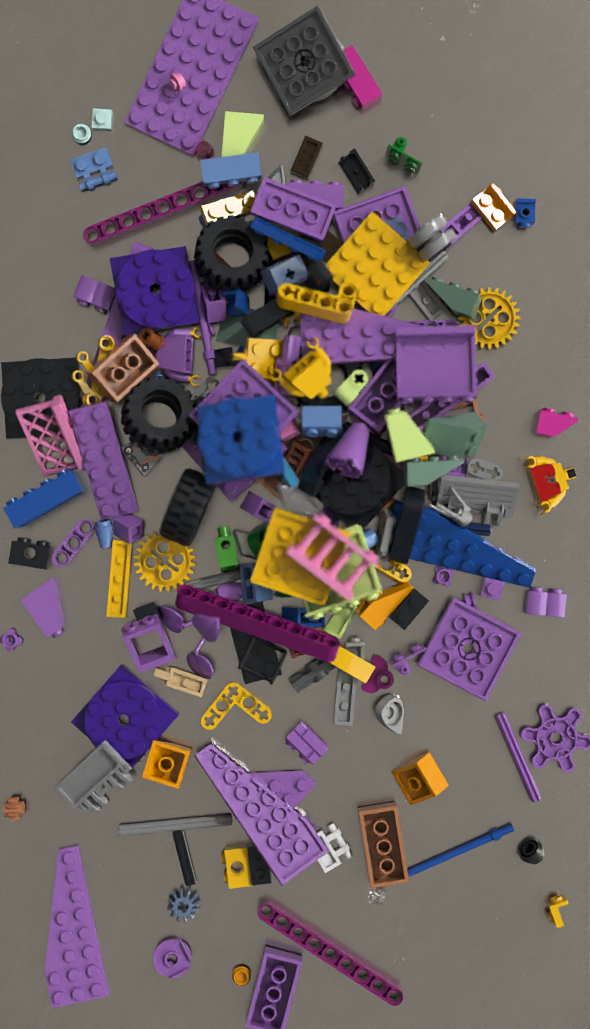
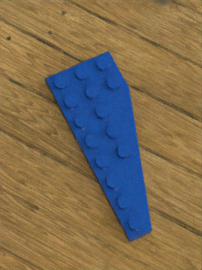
M395 500L392 510L393 515L396 517V526L392 529V542L403 502ZM423 508L409 559L528 588L531 587L535 575L534 567L517 557L513 558L506 554L505 550L494 547L489 541L472 531L454 524L453 520L439 515V512L430 508ZM389 545V547H388V552H389V553H390L391 545Z

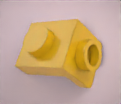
M561 895L552 897L551 901L546 902L550 911L547 912L550 924L554 923L556 928L564 926L558 908L569 904L565 896L561 897Z

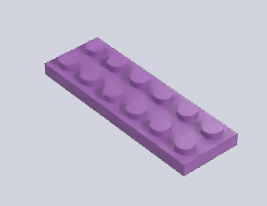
M107 400L70 409V418L100 519L105 520L138 512V505Z

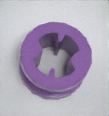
M470 592V595L463 594L464 603L476 609L473 592Z

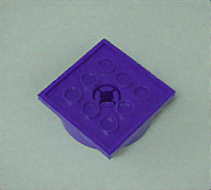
M186 246L164 250L152 249L137 254L109 258L123 335L140 333L146 327L152 330L199 323L194 294V281L190 271ZM153 284L159 286L161 289L160 293H151L150 287Z
M121 664L71 723L85 734L96 748L106 740L133 768L151 748L153 740L156 741L179 714ZM126 715L129 718V723L120 724L119 716Z

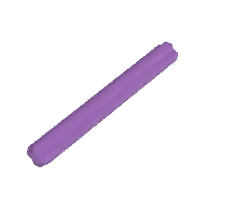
M504 712L499 713L495 716L531 801L537 802L541 799V795Z

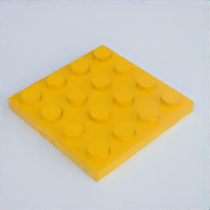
M371 212L327 262L326 266L334 276L333 282L338 287L345 282H351L356 285L357 294L355 301L369 313L385 316L431 262L428 260L423 262L415 248H412L407 241L375 213Z
M275 507L250 582L325 606L331 587L286 553L291 543L296 546L302 542L317 521ZM323 527L305 549V554L310 558L312 556L315 557L332 536V533ZM337 528L344 535L349 537V531ZM339 539L321 561V566L326 570L328 568L331 569L343 554L346 544Z

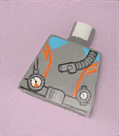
M129 442L122 446V452L143 477L165 455L164 453L159 454L158 450L150 453L144 447L141 450L137 447L138 443Z

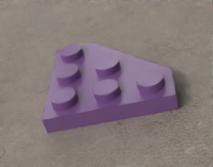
M303 770L247 773L293 809L316 785V782Z

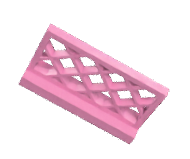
M62 395L54 396L51 401L16 410V415L43 476L58 473L64 469L68 470L77 467L79 470L86 469L70 414ZM50 407L52 415L48 417L40 412L42 409ZM30 413L35 415V417L30 422L24 419L22 414ZM38 417L48 421L45 428L35 424ZM50 423L59 427L58 433L48 430ZM32 428L42 432L39 438L31 435L30 431ZM45 433L55 437L52 444L42 440ZM57 439L66 443L64 449L54 445ZM39 444L49 448L46 454L38 451L37 447ZM52 449L62 453L59 459L49 456ZM66 455L71 457L73 462L67 464L61 460ZM46 460H49L56 464L54 467L46 469L44 463Z

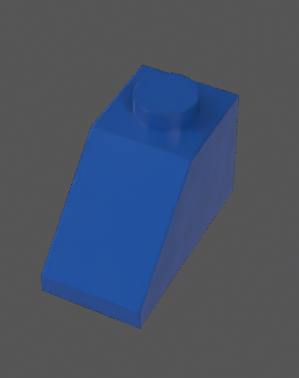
M282 607L283 619L306 627H325V614L323 618L313 620V618L305 616V614H308L306 607Z

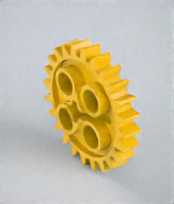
M488 287L487 292L480 288L479 295L482 301L477 311V314L481 317L479 323H473L471 319L462 316L458 317L459 321H463L459 326L475 325V345L480 343V349L484 347V344L487 345L488 350L491 349L492 344L498 349L499 342L505 346V339L511 341L512 337L510 334L516 335L517 333L513 328L520 326L515 322L521 319L520 316L515 315L520 309H514L517 302H510L511 295L507 298L504 297L505 290L499 294L498 288L494 292L491 291L490 287ZM491 300L494 303V308L491 310L486 309L484 302ZM498 306H501L502 309L492 318L493 322L488 321L480 331H477V328L485 321V315L490 316ZM499 314L507 315L508 321L506 323L499 322ZM486 327L493 328L494 335L492 337L485 335L484 329Z
M152 532L153 538L146 535L147 542L140 541L143 547L136 548L140 552L139 555L134 556V558L139 559V562L134 563V566L140 567L136 573H142L143 575L140 577V580L146 578L145 585L147 586L152 583L153 590L156 586H159L160 592H162L163 587H166V590L169 592L171 586L177 590V583L184 585L183 579L190 580L187 574L194 573L190 569L191 566H196L195 563L191 562L196 556L190 555L194 548L188 549L187 546L166 539L160 534L157 536L155 532ZM161 542L168 544V551L165 553L160 552L158 549V545ZM151 550H155L162 557L168 556V562L177 567L179 571L176 572L168 564L162 565V560L154 555ZM177 553L181 554L184 558L183 563L180 565L176 564L173 560L174 555ZM149 557H154L157 561L154 568L148 567L146 563ZM164 569H169L172 573L171 578L168 580L164 579L161 575Z

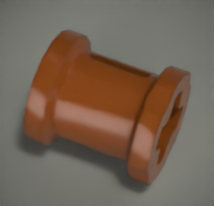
M148 327L142 329L139 333L138 338L144 345H149L153 350H159L164 344V337L159 333L155 334Z

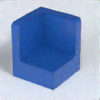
M240 289L223 291L222 295L228 299V315L230 317L247 316L249 297Z

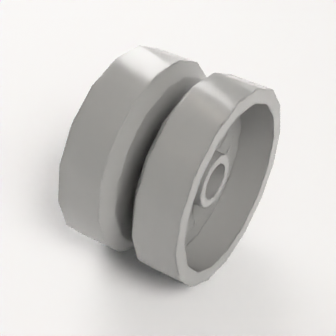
M442 214L434 220L428 221L416 231V234L407 240L412 248H418L425 243L426 246L418 253L423 262L427 261L458 237L452 228L447 229L442 234L439 232L447 225V221Z

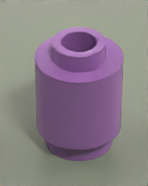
M230 582L217 585L218 589H214L215 595L232 601H238L239 598H243L241 583Z

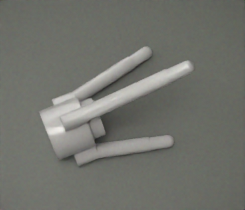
M453 487L450 488V491L462 508L457 507L452 512L439 503L436 506L428 504V507L452 519L462 527L467 526L473 517L469 513L471 508L464 503Z

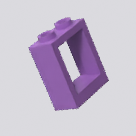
M158 614L146 616L139 621L130 622L121 627L123 639L139 673L175 660L173 648ZM157 629L164 646L138 655L131 639Z

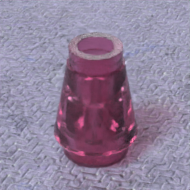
M200 141L195 149L196 157L200 160L212 158L214 154L213 146L207 141Z

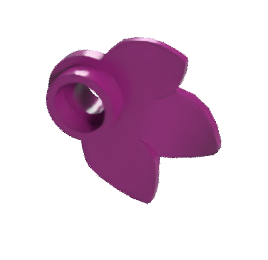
M373 655L372 665L375 666V669L367 683H364L362 686V690L367 693H376L379 689H388L394 682L392 673L388 671L387 662L382 657ZM387 676V682H381V677Z

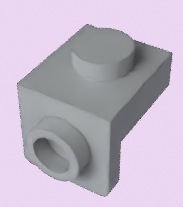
M349 638V641H344L346 650L364 660V641H360V638Z

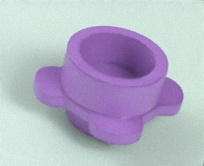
M437 566L435 568L436 575L433 578L434 584L440 583L444 584L445 587H449L454 571Z
M8 629L5 635L0 636V643L6 647L7 651L11 652L16 645L22 643V638L16 635L14 629Z

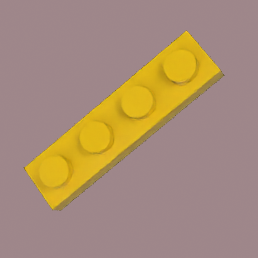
M113 540L106 617L126 618L132 543L128 544L121 540Z

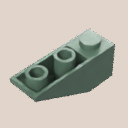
M437 277L424 279L456 315L471 320L475 319L482 301L477 290L472 288L464 290L460 288V285L452 282L445 284L442 283L443 280Z
M446 456V460H439V457H427V461H420V458L408 459V462H402L403 485H428L463 464L464 460L458 459V456Z

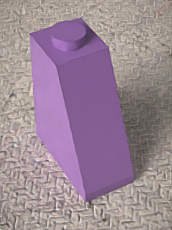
M54 577L21 599V602L47 638L51 635L55 638L63 632L61 628L65 626L58 584Z

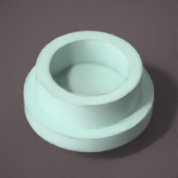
M78 124L72 129V137L77 143L83 144L89 141L91 131L87 125Z

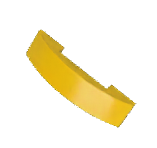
M339 646L336 660L329 662L364 683H367L375 669L374 665Z

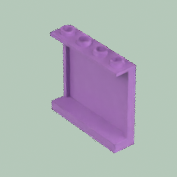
M475 325L396 327L397 401H401L402 404H411L413 401L433 403V400H441L442 403H451L453 400H461L464 403L473 402V399L477 398ZM447 338H451L455 342V346L451 350H447L443 346V342ZM426 340H433L435 342V348L432 351L424 349L423 345ZM407 341L415 343L416 348L413 352L405 351L404 344Z

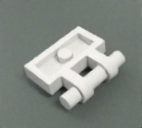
M334 823L327 826L330 831L328 835H325L322 829L316 832L329 851L318 859L325 873L342 864L338 856L344 854L346 859L353 856L350 851L351 847L348 843H345L341 836L342 832L339 828H336ZM333 839H335L339 846L336 850L333 849L330 843Z

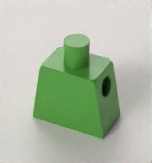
M229 526L217 528L219 538H215V545L221 572L240 570L234 535H230ZM229 545V548L223 549V546Z

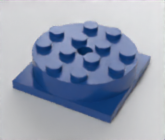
M275 395L249 399L236 397L216 404L197 406L200 426L198 444L203 456L207 485L285 474ZM239 433L243 434L242 441L236 443L234 441L235 437Z

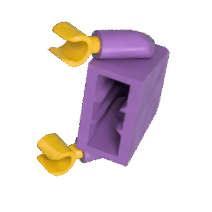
M195 327L193 330L174 329L164 336V344L159 350L149 349V351L159 362L157 367L162 368V373L168 378L182 383L190 382L192 386H199L198 384H193L192 379L194 377L200 378V376L192 375L190 377L188 374H192L193 340L202 338L201 335H195V331H201L200 327Z

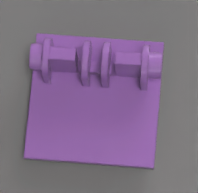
M416 644L409 648L410 652L404 655L401 652L393 656L392 661L389 663L392 667L396 666L400 674L407 675L410 672V666L406 660L427 650L424 645Z

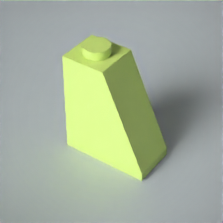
M225 111L222 157L247 154L264 123L263 114Z
M399 408L388 410V414L384 415L395 462L435 453L432 445L406 411H400Z

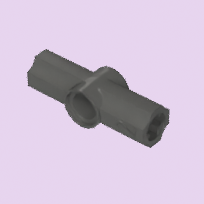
M316 658L288 680L295 691L299 693L312 683L322 680L331 670L337 667Z

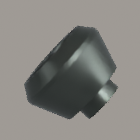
M538 839L525 841L519 851L521 860L530 864L540 863L545 855L543 845Z

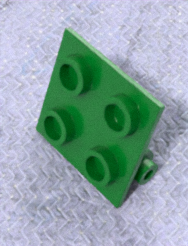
M398 137L393 146L388 144L386 155H388L389 160L404 164V167L410 172L414 173L416 171L419 173L423 163L404 153L407 144L405 138Z

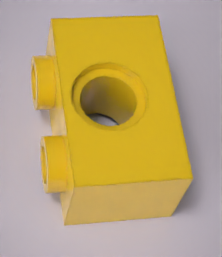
M248 844L226 846L224 852L221 853L222 864H226L227 871L224 872V882L228 883L229 889L252 886ZM235 862L240 863L242 866L238 871L233 870L231 867Z

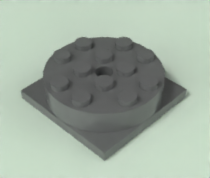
M318 5L253 47L290 116L313 102L325 99L341 84L356 76L346 56L342 42L333 32ZM309 57L310 64L308 67H304V60Z

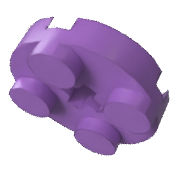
M169 938L159 943L153 956V964L156 971L162 976L173 979L183 976L191 964L192 955L190 948L179 938ZM169 954L177 956L175 963L167 960Z

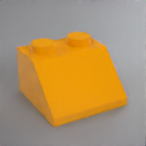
M153 740L142 778L179 789L192 749L174 743Z
M430 752L412 759L391 772L410 805L436 797L449 786Z

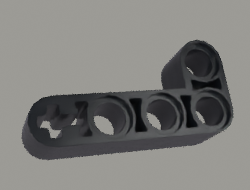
M406 486L402 509L388 560L408 564L424 508L426 490Z

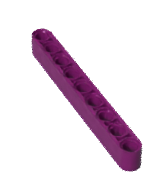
M202 181L85 228L83 238L90 246L101 245L237 191L243 187L244 182H239L237 186L224 184L220 191H215L204 187ZM203 190L205 195L202 198L195 197V192ZM185 197L187 202L184 205L177 204L178 198ZM162 204L169 205V209L166 212L159 211V207ZM144 211L151 212L149 219L141 218ZM132 218L133 224L127 227L123 224L125 219ZM114 225L115 231L110 234L106 233L107 226ZM91 232H96L98 234L97 238L93 241L88 240V235Z
M190 585L178 587L175 606L182 611L194 615L218 617L219 624L326 662L336 660L340 641L334 636Z
M262 900L258 904L257 915L263 922L388 1004L397 1006L402 1003L403 992L397 983L272 901ZM267 906L271 909V912L263 914L261 908ZM284 917L287 919V922L281 925L277 923V919ZM295 928H301L303 930V933L301 935H295L293 933V930ZM312 938H316L319 940V943L313 946L309 944V941ZM327 949H333L335 951V954L332 956H327L325 954V951ZM345 959L351 961V964L347 967L341 965V962ZM360 970H365L367 975L359 977L357 973ZM380 980L383 982V985L379 988L373 986L375 981ZM393 991L399 992V996L396 998H391L389 995Z

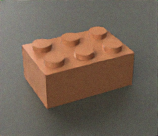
M128 334L86 373L110 402H118L133 386H136L157 367L159 362L136 334Z

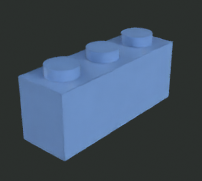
M258 152L200 160L204 187H208V189H216L224 184L237 186L239 182L246 181L247 184H254L262 179Z

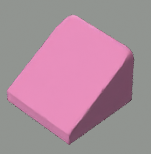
M295 418L283 429L281 434L283 442L301 435Z

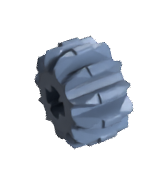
M180 888L179 894L174 891L172 893L173 898H168L170 905L167 906V910H173L170 916L174 917L177 915L176 921H180V918L183 917L184 922H187L188 916L194 919V913L199 912V908L196 906L200 904V901L194 900L197 897L196 893L190 896V889L185 894L183 889ZM181 902L187 905L185 909L180 905Z

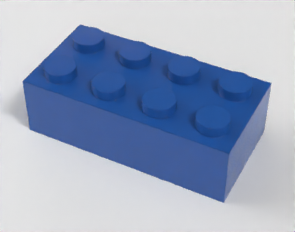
M64 469L57 473L58 477L54 480L46 479L40 483L41 487L38 489L31 488L23 493L24 496L22 498L15 497L6 502L7 506L3 510L14 529L26 526L86 492L87 490L77 472Z

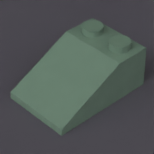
M227 303V320L221 321L216 341L237 347H245L246 338L251 337L240 322L246 316L230 317L228 315ZM249 308L248 315L255 310ZM280 323L255 338L276 339Z
M476 412L428 419L423 435L434 448L435 453L433 454L458 456L461 459L476 456L488 426Z

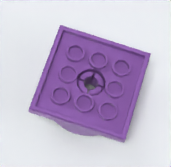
M405 186L336 210L333 214L344 243L371 212L375 213L405 241L416 234V231L420 228ZM423 243L421 246L415 249L419 252L426 245L425 243Z
M244 359L198 405L216 404L236 397L249 399L275 395L280 436L283 429L299 414ZM196 407L189 416L199 425L198 409ZM239 433L234 441L236 443L241 442L243 434Z
M452 597L441 620L434 628L426 647L427 650L423 652L417 666L486 702L522 633ZM472 644L473 650L470 653H465L463 645Z

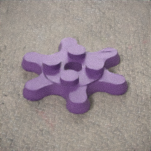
M542 705L539 708V715L542 719L541 725L538 728L526 727L521 732V737L524 741L534 742L538 746V752L533 756L532 764L536 768H543L549 760L555 759L559 761L564 772H571L575 768V763L572 759L573 751L578 748L584 750L590 748V737L580 735L576 731V724L581 720L582 714L578 709L573 708L568 711L565 717L559 718L554 715L551 706ZM554 733H560L561 741L559 743L551 741Z

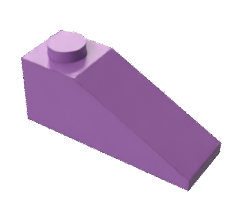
M471 203L448 221L447 225L439 231L442 234L447 229L452 228L458 236L441 250L447 251L482 219V216Z

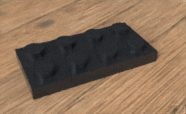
M263 601L246 604V606L265 612ZM230 628L240 664L253 635ZM255 640L243 665L271 678L279 663L276 650ZM241 669L245 684L264 680ZM281 669L279 670L277 676L282 675Z

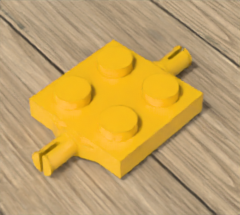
M246 338V346L243 353H232V356H234L231 357L232 361L244 359L263 378L271 379L270 374L272 377L277 378L279 372L275 370L276 361L279 356H282L284 340Z

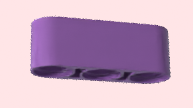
M83 519L75 525L53 553L52 562L54 565L64 567L70 564L94 533L95 525L92 521ZM85 522L90 525V531L86 534L81 531V525ZM71 538L78 540V546L75 549L69 546ZM59 553L66 555V561L63 564L57 560Z

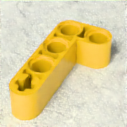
M345 282L340 286L338 296L285 283L278 289L276 302L279 307L337 323H346L352 314L357 287L351 282Z

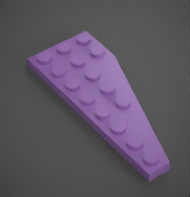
M357 309L352 310L351 317L346 323H337L300 313L302 358L311 350L315 352L314 349H309L306 346V341H309L311 346H315V341L312 337H316L319 340V348L324 350L331 364L396 360V327L422 326ZM447 338L444 340L443 346L445 349L451 350L454 348L455 342L453 339ZM426 340L423 345L424 349L432 351L435 348V342L433 340ZM407 341L404 344L406 352H413L416 348L415 343L412 341Z
M210 744L194 755L281 886L329 852L303 815L293 810L290 805L284 803L276 794L254 777L252 778L245 770L234 764L213 745Z
M78 845L59 848L44 970L52 1008L109 996Z

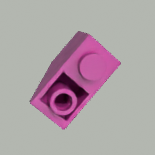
M544 408L543 411L540 410L537 413L533 434L551 438L555 437L578 422V418L573 417L574 414L570 412L557 414L554 409Z

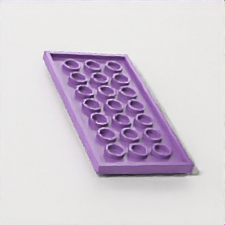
M183 0L124 124L194 157L259 22V17L223 0ZM179 72L183 76L186 86L181 92L171 88L169 84L170 74Z

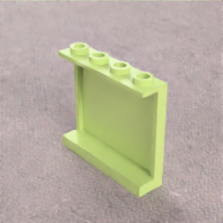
M354 525L343 529L350 532L348 538L366 552L369 550L361 526ZM354 551L339 570L336 578L341 582L346 581L364 558ZM370 563L353 584L354 596L350 601L331 588L325 606L304 600L308 613L305 616L317 620L323 618L327 612L334 614L342 611L344 606L354 607L359 605L361 600L367 599V601L379 598L378 594L383 593L374 565Z

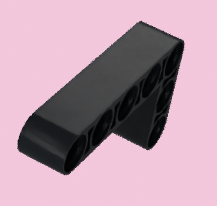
M319 260L309 267L306 280L296 286L327 293L331 288L334 276L324 261ZM275 298L244 317L240 323L249 336L255 338L296 312L279 307Z

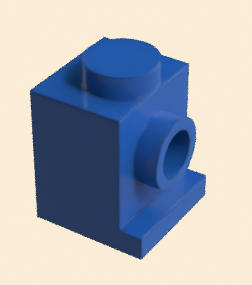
M517 198L514 201V209L516 211L514 225H519V228H530V225L535 223L536 199ZM527 210L529 215H523L522 211Z

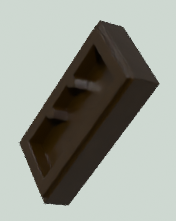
M305 135L290 172L308 179L323 143Z

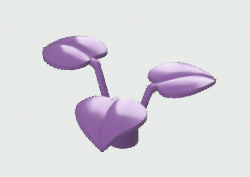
M158 606L159 614L162 617L161 620L169 630L180 633L183 628L193 624L194 628L202 635V639L194 654L189 653L186 659L190 669L195 674L211 679L213 667L198 652L205 640L208 642H215L219 635V618L197 614L193 616L192 621L183 623V618L178 612L165 606Z

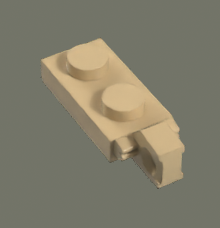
M168 666L166 670L156 667L153 675L162 678L161 683L166 684L165 686L198 697L203 696L208 681L207 678Z

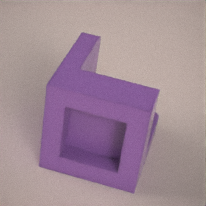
M125 514L113 519L114 535L126 543L130 544L144 537L143 520L133 514Z

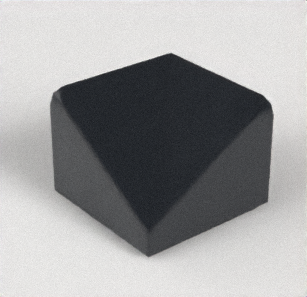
M232 347L214 350L215 369L235 367L234 361L231 358L233 357Z

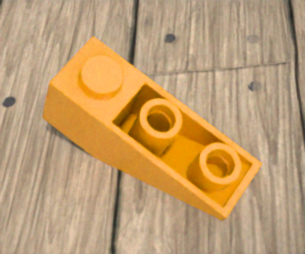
M408 582L394 585L382 590L383 593L378 594L379 598L371 601L364 599L354 611L376 630L385 623L386 618L397 609L414 587Z

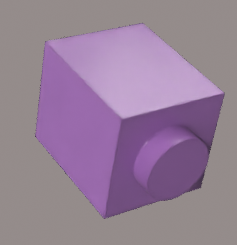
M483 577L478 595L500 601L504 582Z

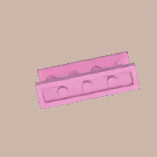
M315 513L313 519L317 523L299 545L295 546L291 543L286 553L350 601L354 596L353 584L370 563L375 567L379 565L378 556L371 550L366 552L329 523L331 520L322 513L320 515ZM325 527L332 533V536L317 555L310 558L305 554V549L321 529ZM340 539L348 547L332 568L326 570L321 566V561ZM354 551H356L364 559L346 581L341 582L336 578L338 576L337 573Z

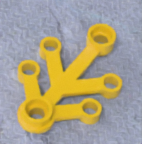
M105 335L98 339L100 350L97 362L109 350L114 348L115 342L111 336ZM103 340L108 342L106 347L102 345ZM80 351L76 354V360L82 363L86 372L93 367L86 352ZM80 354L85 355V359L83 361H81L79 358ZM80 370L73 371L71 378L78 383L84 393L82 397L83 405L102 402L105 394L99 390L94 381L92 380L91 388H89L84 380V373ZM77 372L81 375L79 380L75 378ZM90 396L94 397L93 403L89 402Z

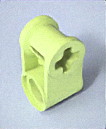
M363 370L354 371L333 393L347 407L367 384L368 376ZM356 374L359 376L360 374H362L364 376L362 378L364 382H359L356 384L354 382L356 380L354 375Z

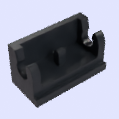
M355 148L347 156L340 158L338 164L357 195L374 186L375 180Z

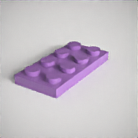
M264 177L250 214L323 242L337 205Z

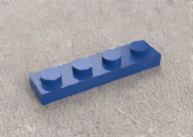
M257 216L251 224V228L254 229L255 233L261 236L267 235L272 238L273 242L280 245L283 243L289 246V249L295 253L302 252L311 261L317 262V260H322L326 253V250Z

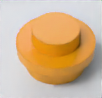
M239 966L233 970L232 980L236 985L244 986L250 982L251 972L247 967Z

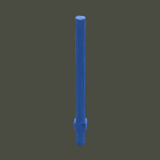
M512 824L498 830L497 828L493 829L485 836L407 869L408 875L411 877L490 841H498L502 836L515 830Z

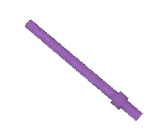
M195 260L189 261V266L194 281V294L204 347L203 358L207 363L208 374L213 375L216 374L215 354L211 348L198 270L195 267Z

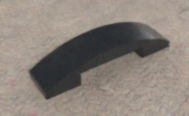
M341 425V436L334 438L324 436L304 469L299 485L300 491L316 497L324 483L322 477L328 468L325 462L327 455L349 429L348 427Z

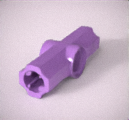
M285 335L282 356H279L276 361V368L281 371L283 378H285L283 374L300 361L299 352L302 337ZM278 381L276 391L279 394L291 395L279 385L280 382Z

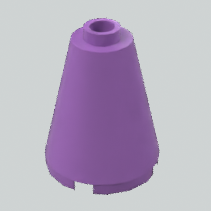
M357 422L349 427L327 455L325 462L331 470L335 471V469L341 471L340 475L359 478L363 473L370 435L368 426L365 423Z

